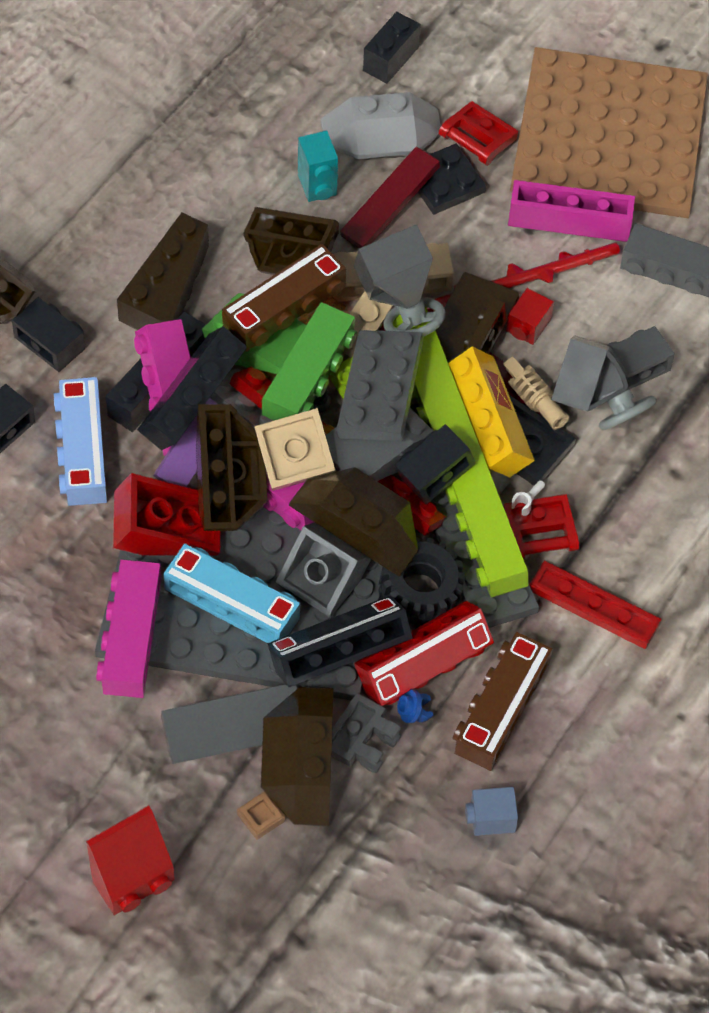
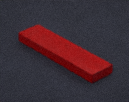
M545 560L529 584L532 593L643 649L647 648L661 623V618Z

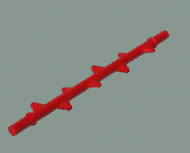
M615 242L592 250L586 249L583 253L576 255L563 251L559 253L557 261L525 271L512 263L508 265L507 276L491 282L506 288L515 287L537 279L551 283L553 282L554 274L585 264L592 265L595 261L620 254V248ZM451 294L435 298L434 300L440 302L445 307ZM427 308L428 312H434L433 309ZM384 324L379 331H385Z

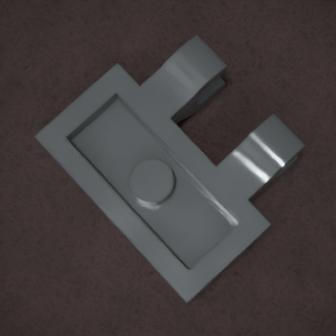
M356 693L332 728L331 757L349 767L356 759L364 768L370 772L377 773L383 764V761L380 760L383 753L376 748L366 745V743L374 733L385 744L394 747L401 738V735L398 734L401 727L392 721L384 719L386 708Z

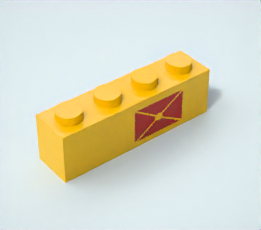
M473 346L448 364L488 468L511 477L535 460L494 356Z

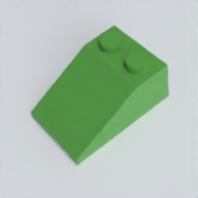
M238 293L231 299V301L227 305H229L236 299L240 298L244 294ZM222 310L202 328L205 338L209 333L223 326ZM295 319L291 326L284 330L280 329L271 335L263 345L255 346L247 352L244 351L235 365L248 368L252 366L261 371L277 374L307 325Z

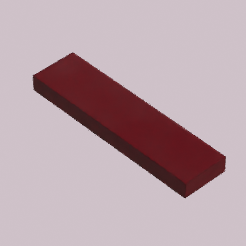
M416 146L340 230L341 237L358 248L373 243L440 168V161Z

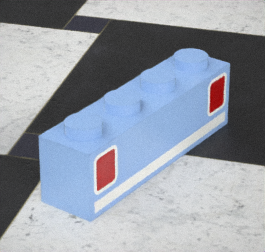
M97 377L59 380L60 393H54L55 412H61V419L55 420L57 439H63V447H57L58 466H64L65 474L59 475L60 494H67L68 506L107 503Z

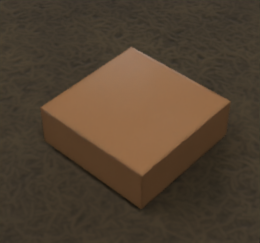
M262 792L237 809V815L256 840L285 822L284 814L265 792Z

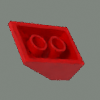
M131 473L114 491L113 548L139 555L176 556L185 543L192 548L198 547L205 550L210 556H217L220 553V531H204L199 514L198 490Z
M149 805L86 841L93 883L114 916L122 911L124 913L132 911L139 906L142 899L152 893L158 895L166 891L175 880L172 861L154 813Z

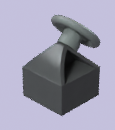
M417 224L359 248L354 268L369 300L395 306L385 316L383 323L385 331L422 332V336H426L443 323L445 309L440 302L421 297L433 257ZM424 307L431 308L434 312H426ZM398 315H401L403 323L398 328H395L393 321ZM422 322H430L423 327L410 330L413 326H417Z
M576 335L570 339L551 400L587 412L608 402L614 414L599 423L601 430L617 426L646 411L657 402L656 397L648 396L634 403L632 399L634 396L631 390L627 389L629 384L623 365L611 346Z

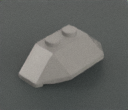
M411 92L350 97L321 118L322 131H328L334 148L356 159L409 155L416 146L423 150L435 138L440 137L439 129L441 124L438 108Z

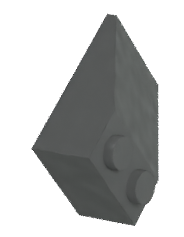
M409 408L403 441L338 439L337 427L326 434V439L336 471L356 467L378 481L397 473L395 465L400 461L401 457L423 443L433 430Z

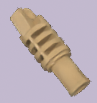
M513 356L503 363L506 370L513 377L508 381L509 385L532 411L540 412L554 430L563 427L569 420V416L555 401L551 400L553 391L530 365L523 368Z

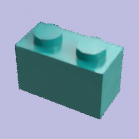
M327 130L298 137V177L308 202L326 200L337 195L338 156Z

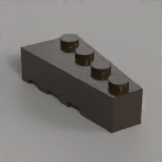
M181 212L117 298L118 320L138 330L148 324L173 321L180 317L187 300L190 299L194 281L198 277L209 248L208 224Z

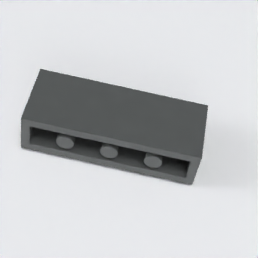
M284 684L161 711V720L172 764L262 745L263 718L297 690L296 685L288 687Z

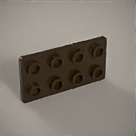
M464 272L444 307L445 319L435 330L447 362L449 363L472 346L489 354L508 319L510 311L519 299V293Z

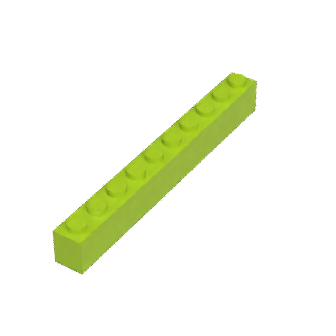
M398 315L393 321L395 328H398L403 323L401 315ZM422 322L417 326H413L410 330L423 327L430 322ZM433 331L423 336L424 341L411 400H417L419 407L415 408L416 414L433 431L439 430L446 424L465 443L473 455L476 464L448 486L445 491L450 505L456 504L459 513L455 514V518L460 532L466 531L469 540L465 541L468 555L471 560L476 559L479 568H476L481 588L487 587L492 598L527 587L528 570L436 331Z

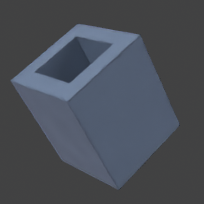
M514 787L472 790L471 802L465 803V815L467 824H473L474 836L516 832L518 814Z

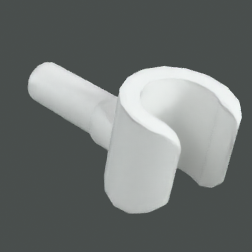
M539 480L529 492L516 493L512 498V509L518 503H524L526 506L522 509V515L527 516L531 511V502L545 487V483Z

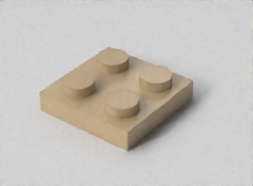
M318 408L254 426L272 491L306 482L307 479L336 472Z

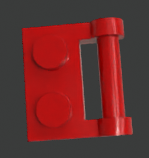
M473 101L447 119L439 129L440 136L447 140L450 138L478 156L479 161L486 166L494 160L496 155L517 139L519 132ZM458 128H461L462 130H464L465 132L469 133L470 135H472L473 137H475L476 139H478L479 141H481L482 143H484V144L487 145V146L485 147V146L481 145L480 143H478L477 141H475L474 139H472L471 137H469V136L466 135L465 133H463V132H461L460 130H458Z
M567 494L533 499L531 511L527 516L522 515V509L526 504L518 503L514 509H512V502L503 504L523 558L528 554L554 550H579V539ZM563 530L565 536L527 542L522 540L524 535Z

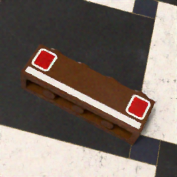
M321 244L222 309L223 326L247 346L246 352L255 346H261L271 335L280 329L288 328L295 319L304 313L314 311L322 301L330 296L338 295L346 286V267Z
M518 632L515 633L511 642L505 640L497 656V659L500 660L496 669L490 667L482 685L486 687L481 696L478 694L474 695L468 708V712L471 713L466 723L460 721L454 732L453 740L456 741V755L492 771L550 664L553 648Z

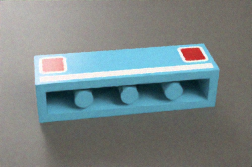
M184 543L164 572V587L166 591L266 643L289 635L300 619V603L291 594L278 592L268 587L262 579L258 577L251 578L239 572L231 563H222L212 558L209 553L201 548H192Z

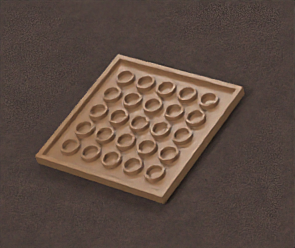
M535 47L510 192L513 191L514 180L632 195L635 196V211L689 218L708 73Z

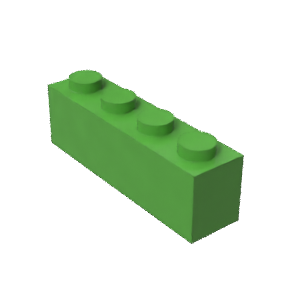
M321 302L263 396L262 416L274 421L314 409V400L317 396L322 397L327 389L329 375L331 372L336 373L340 368L343 360L342 353L345 348L350 349L356 340L357 331L354 330V316Z

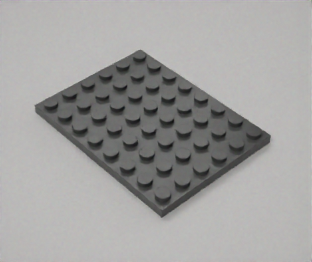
M264 507L237 531H220V553L217 556H211L222 563H231L239 572L251 578L258 577L262 579L268 587L278 592H287L295 597L297 602L300 603V619L290 634L379 600L380 585L378 584L383 566L372 559L358 585L330 617L277 584L276 580L301 530L297 527H290L279 514L273 510L268 511ZM120 550L115 572H119L120 559L160 563L162 580L149 666L269 687L285 684L275 672L266 642L165 590L164 572L175 556L139 555ZM111 589L107 604L108 601H114L115 592H111ZM107 604L95 648V657L104 659L106 651L101 650L103 631H109L111 622L106 621ZM357 661L296 684L297 689L299 687L333 688L334 698L352 701L356 693L361 695L362 682L354 666V663Z

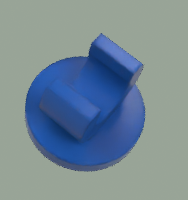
M413 689L403 694L397 704V710L402 721L412 724L416 721L423 723L433 716V712L425 711L422 706L427 704L431 697L428 694H420L417 690Z

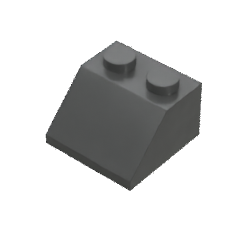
M314 522L303 526L276 583L330 617L358 585L371 558Z

